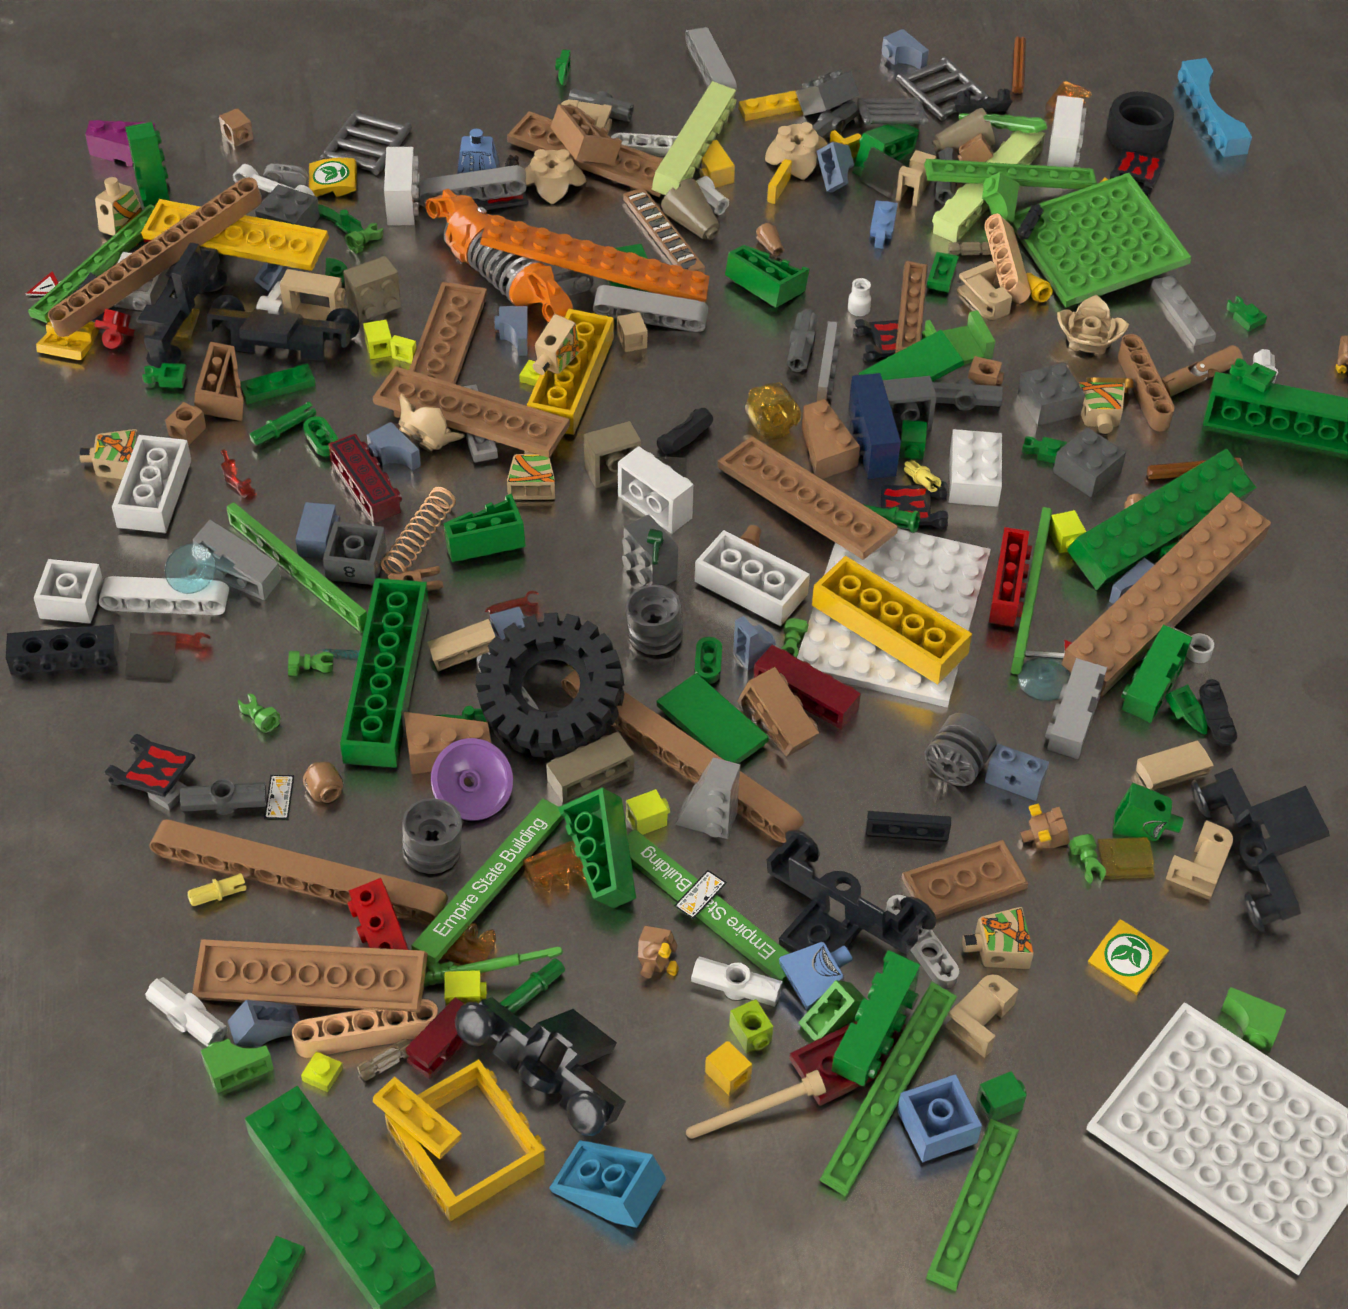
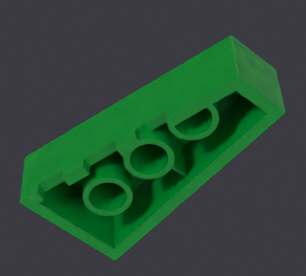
M890 950L887 951L883 959V973L876 972L872 980V986L868 994L869 1000L863 998L855 1016V1021L858 1023H850L833 1057L832 1072L863 1087L869 1077L874 1079L881 1065L879 1061L881 1055L889 1053L894 1039L891 1037L895 1031L900 1032L907 1018L904 1015L908 1008L911 1010L914 1008L919 997V993H916L920 964Z

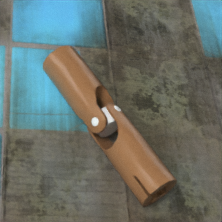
M1230 345L1207 356L1200 362H1195L1162 377L1161 380L1169 396L1172 397L1203 382L1207 378L1213 377L1215 372L1223 373L1229 370L1232 364L1235 365L1237 358L1243 359L1242 353L1237 346Z

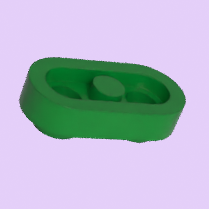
M314 416L308 418L304 422L305 436L319 455L330 456L329 443L337 441V435L323 417Z
M703 637L696 644L694 674L697 673L708 684H712L718 681L721 675L722 643L714 637Z

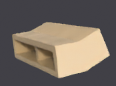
M489 619L427 643L435 666L440 671L480 656L483 653L490 652L488 645L494 639L495 634Z
M1197 740L1139 758L1136 771L1143 779L1146 787L1154 791L1209 774L1214 765L1206 750Z

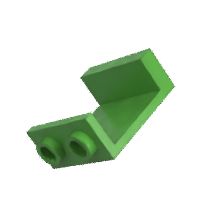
M978 310L969 312L967 326L943 330V333L964 360V364L972 363L974 356L985 359L993 358L995 340ZM927 320L925 323L922 339L936 332L931 320Z

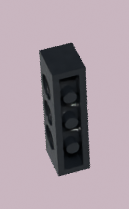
M114 624L7 633L5 658L10 674L118 665L119 641Z

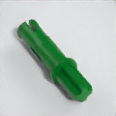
M306 402L304 405L276 420H268L266 425L249 434L251 442L255 445H260L273 437L278 438L280 433L315 416V408L310 409L313 406L312 403Z
M557 958L552 959L538 972H532L526 982L500 1003L513 1014L516 1013L541 991L546 992L547 986L565 972L563 963Z

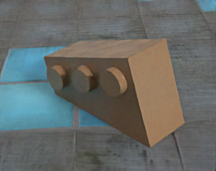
M558 104L551 129L574 159L580 163L588 161L614 164L622 140L619 138L613 139L607 135L608 130L605 127L599 129L595 126V120L580 108Z
M210 342L195 390L194 406L202 410L203 414L242 421L243 396L241 395V384L238 377L234 346Z
M823 399L803 406L802 430L806 447L809 450L810 464L813 467L814 475L824 479L858 467L860 446L828 402Z
M775 667L749 680L737 700L741 706L747 705L754 713L752 719L756 723L761 721L768 728L769 731L766 734L786 757L811 744L819 734L815 721L807 716L803 710L801 700L798 696L793 695L788 687L785 676L779 673Z
M404 712L412 774L431 772L437 756L443 749L455 741L476 738L491 743L488 722Z

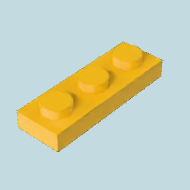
M795 91L738 102V109L745 121L802 110Z
M396 1077L392 1078L373 1096L374 1104L437 1158L441 1159L461 1140L462 1133Z

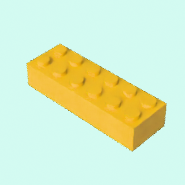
M568 309L565 318L576 324L580 352L560 373L556 374L547 370L544 375H539L527 406L568 418L570 426L566 433L574 435L614 339V318Z
M844 556L814 584L813 607L937 685L969 654L972 638L971 632L847 556Z

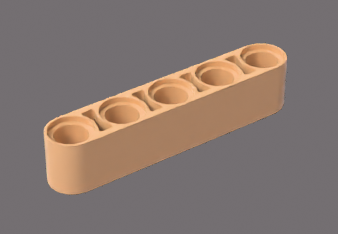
M993 214L985 222V231L992 258L996 265L1000 287H1003L1012 296L1013 302L1021 304L1028 299L1031 292L1013 227L1000 214Z
M422 999L420 1012L363 1009L301 1020L292 1029L295 1049L301 1057L311 1058L316 1051L329 1055L398 1043L403 1039L414 1040L438 1015V1008L433 1001ZM423 1017H431L427 1020H421ZM393 1022H401L398 1025H391ZM364 1027H372L368 1030H361ZM335 1032H342L339 1035H332ZM306 1037H312V1038L309 1039V1040H302L303 1038H306Z

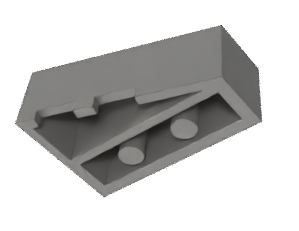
M209 520L193 538L199 573L206 577L224 582L228 586L262 600L268 597L281 580L278 562L212 520Z

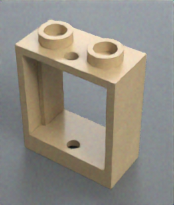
M290 269L286 270L280 283L284 315L286 313L301 314L306 319L326 321L330 311L336 308L347 309V306L344 305L345 289L342 288L341 278ZM299 292L329 297L330 308L301 303Z

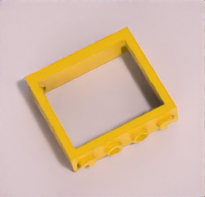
M480 1060L473 1062L417 1096L436 1110L478 1085L526 1155L458 1196L454 1195L418 1140L385 1113L388 1131L450 1222L545 1165L544 1152L546 1149L541 1143L540 1136H533L528 1129L530 1125L522 1112H516L512 1106L513 1100L510 1094L505 1089L501 1091L496 1084L497 1078L494 1072L488 1068L486 1069Z

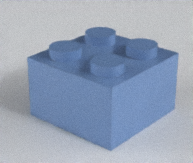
M956 1074L900 1093L897 1112L922 1162L978 1143L982 1125Z

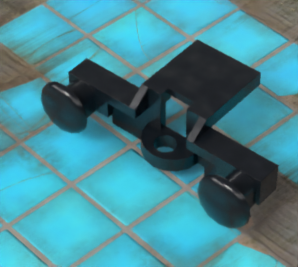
M190 242L180 260L170 266L165 276L172 278L155 305L147 304L138 317V323L154 325L156 330L153 336H144L146 348L149 350L146 359L150 366L161 368L162 363L177 364L182 356L181 350L170 343L182 323L194 309V299L197 294L220 290L226 284V273L217 268L220 262L217 249L199 247V244Z
M221 295L216 298L212 303V308L207 313L208 332H213L220 324L226 326L227 329H231V346H234L235 351L255 353V345L299 350L301 359L324 361V342L326 340L333 341L336 338L341 340L342 347H347L350 340L359 333L360 328L359 319L356 314L346 308H336L330 311L326 321L306 319L301 314H269L268 310L261 309L246 312L242 302L232 295Z
M1233 768L1215 774L1216 781L1199 787L1194 779L1191 782L1192 795L1198 809L1205 817H1211L1210 811L1227 805L1238 827L1249 824L1251 831L1247 832L1241 839L1239 846L1241 857L1247 867L1260 871L1269 893L1255 900L1252 899L1249 892L1245 893L1244 903L1253 925L1258 931L1264 932V925L1279 919L1283 921L1301 914L1299 903L1276 857L1330 836L1329 830L1307 787H1300L1251 807ZM1262 824L1265 825L1270 836L1269 838L1264 839L1261 829ZM1252 848L1262 850V853L1257 857H1250L1247 854Z
M800 830L788 831L785 835L786 842L781 848L777 847L766 859L767 873L813 899L779 937V945L792 953L820 942H824L829 952L832 953L844 945L847 948L862 930H865L907 955L918 942V931L921 928L931 930L936 925L935 913L921 899L913 896L901 899V911L895 915L888 910H882L862 898L861 885L858 879L848 872L833 871L826 873L821 878L816 877L815 870L804 861H818L820 856L818 845L810 836ZM842 883L851 886L845 891L836 888V886ZM830 897L845 906V919L842 923L828 915L830 911Z
M493 997L482 1000L479 1003L468 1002L459 1008L455 1017V1028L459 1037L471 1046H481L487 1043L491 1037L498 1041L493 1053L514 1070L521 1063L519 1074L527 1085L543 1093H560L563 1096L559 1106L567 1111L568 1120L578 1133L593 1136L600 1133L604 1126L617 1121L626 1101L581 1067V1065L613 1052L617 1042L576 1010L571 1009L536 1023L531 1028ZM554 1037L568 1047L556 1073L540 1061L549 1041L553 1040Z

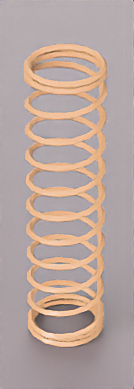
M443 487L433 488L429 497L425 499L424 504L420 506V510L415 513V517L411 518L410 524L406 525L405 530L401 532L400 537L396 539L395 544L391 546L390 551L381 560V567L386 574L391 575L395 573L386 568L384 565L385 560L390 569L396 573L401 572L392 568L388 560L398 564L403 572H407L406 568L412 566L411 561L416 560V554L422 552L421 547L427 545L426 540L431 539V533H435L436 527L441 525V520L446 518L445 513H450L451 508L456 504V499L449 490ZM439 491L447 494L452 499V505H449L444 499L436 497L434 492ZM427 505H433L436 510L444 514V517L439 518L435 513L429 511ZM422 512H428L433 518L438 519L439 524L434 525L432 521L423 516ZM417 518L424 519L426 523L434 527V531L431 532L425 526L419 524ZM412 525H417L423 531L429 533V538H424L420 533L414 531ZM407 532H413L416 536L423 539L424 545H419L418 542L408 536ZM402 539H409L420 550L415 552L412 548L405 545ZM397 546H404L408 551L414 553L415 557L413 559L409 558L406 554L400 552ZM392 552L399 553L402 557L409 560L410 564L408 566L404 565L393 556Z

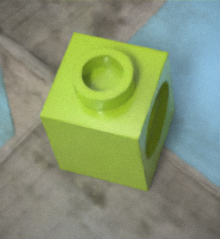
M757 999L730 1010L729 1026L746 1053L754 1049L761 1050L772 1042L773 1025ZM747 1027H756L758 1029L750 1030Z

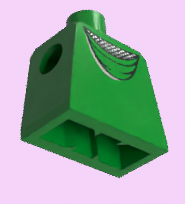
M1132 783L1115 810L1112 833L1157 841L1165 829L1179 833L1182 829L1184 818L1171 814V798L1139 784Z

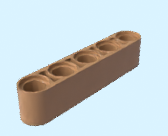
M1127 334L1121 340L1118 360L1126 377L1134 379V388L1132 390L1149 426L1156 431H1166L1170 427L1175 409L1173 402L1143 340L1137 335Z

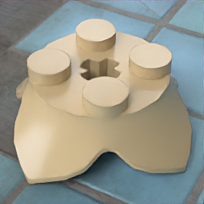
M804 122L802 124L781 126L778 129L776 138L767 149L765 161L772 165H778L784 159L791 160V174L805 180L816 167L817 150L828 145V143L817 134L811 123Z
M565 149L558 151L536 150L531 163L525 168L526 186L536 185L539 195L552 205L564 197L569 184L581 186L586 183L582 170L573 162L570 152Z
M1098 295L1084 300L1076 312L1062 310L1057 313L1060 327L1067 335L1069 347L1075 351L1081 350L1104 354L1106 348L1112 342L1119 339L1129 326L1122 318L1111 319L1108 305Z
M401 393L399 398L401 406L399 425L401 427L399 430L407 438L411 439L413 437L418 440L421 448L432 452L433 449H441L442 446L449 442L462 439L465 436L463 433L450 432V429H446V419L440 408L421 407L413 412L415 406L411 405L405 395Z

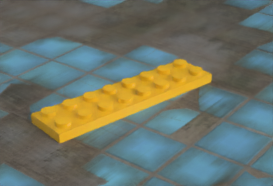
M159 199L141 232L143 239L153 240L200 207ZM245 215L201 246L217 249L220 254L313 271L329 235L326 230Z

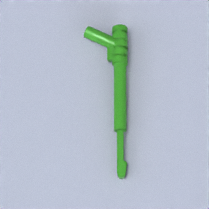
M553 947L521 955L516 953L461 966L454 965L453 962L443 964L437 962L433 964L427 960L426 966L430 971L425 972L423 987L444 983L445 972L480 971V973L521 965V962L549 957L552 959L562 955L563 950L561 947Z

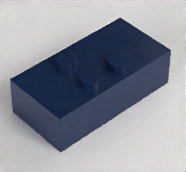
M881 373L854 375L851 380L848 409L851 418L850 429L851 434L856 436L855 440L860 446L859 452L867 479L896 476L901 441Z

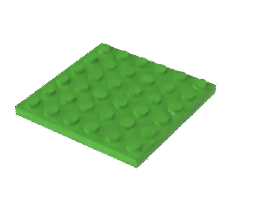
M1130 173L1040 203L1041 208L1044 209L1042 216L1027 240H1020L1065 307L1191 263L1189 253ZM1031 207L1015 212L1014 223L1010 224L1015 233L1018 231Z

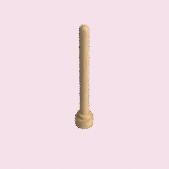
M818 1070L807 1073L806 1078L801 1079L802 1082L688 1127L686 1135L688 1138L694 1139L802 1095L819 1096L826 1093L824 1083Z

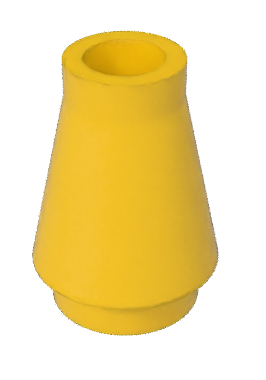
M1027 273L1030 295L1033 300L1037 302L1047 301L1053 292L1051 284L1034 276L1032 273Z

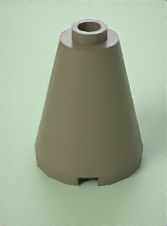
M979 108L935 135V140L932 141L935 152L939 153L945 147H949L959 154V147L982 133L991 149L994 150L995 147L992 146L995 144L994 133L990 121L984 120L983 116L987 115L985 110Z
M691 178L679 182L681 185L676 190L671 188L663 198L661 203L662 211L703 240L714 239L719 234L720 224L699 184Z

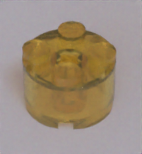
M770 383L761 387H755L748 393L749 398L745 405V413L756 431L766 439L775 440L782 438L790 433L789 429L793 425L796 427L801 417L800 407L782 383Z

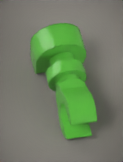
M372 223L365 230L353 231L347 234L345 242L351 251L358 254L363 251V244L368 243L369 240H378L383 237V228L377 230V223Z
M790 618L785 622L786 644L781 649L792 653L796 658L799 653L797 645L800 643V639L804 638L805 632L808 631L809 624H807V621Z
M289 651L288 676H297L299 674V667H304L306 670H310V667L324 673L333 670V663H323L325 661L333 662V654L330 652H322L310 657V654L299 656L300 651Z
M247 694L251 702L249 704H243L238 699L241 713L250 715L254 720V724L262 732H270L280 725V714L272 706L267 708L259 706L255 695Z
M1084 834L1073 837V840H1070L1069 846L1072 854L1080 855L1081 861L1085 863L1086 870L1084 876L1086 881L1092 884V871L1097 872L1101 881H1103L1106 869L1097 860L1098 856L1095 851L1097 845L1093 835Z

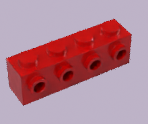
M1004 527L989 623L1014 627L1016 617L1022 616L1024 602H1020L1019 598H1024L1027 584L1022 582V578L1027 579L1029 564H1026L1025 560H1030L1032 545H1028L1030 531Z
M382 878L348 890L352 900L348 901L347 904L352 917L358 916L361 926L356 927L362 944L367 942L369 948L409 950Z

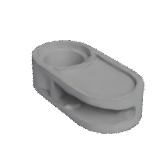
M269 164L265 168L263 177L295 189L298 185H306L308 174L305 169L299 166ZM274 172L278 174L280 178H273L269 175V173Z
M573 270L554 275V280L568 296L585 292L594 284V279L591 275ZM587 277L584 282L577 283L580 278Z

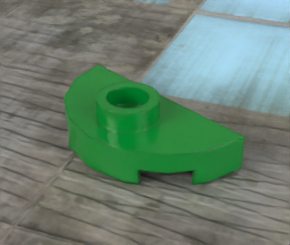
M326 258L325 275L341 278L342 286H345L343 271L347 270V266L335 258Z

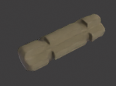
M951 242L948 246V252L951 255L959 256V253H961V256L980 255V253L982 255H991L988 242H982V244L980 242H961V244L959 242Z
M403 1039L396 1043L395 1048L391 1046L371 1057L372 1061L366 1060L359 1064L357 1068L361 1078L367 1081L376 1076L375 1072L381 1073L400 1062L399 1059L401 1057L403 1059L409 1057L405 1049L410 1044L409 1040Z

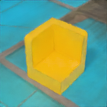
M836 130L830 132V143L836 142L848 145L852 159L857 157L861 138L859 133L843 138Z
M726 1041L706 1057L705 1072L730 1096L751 1079L752 1063L729 1041Z

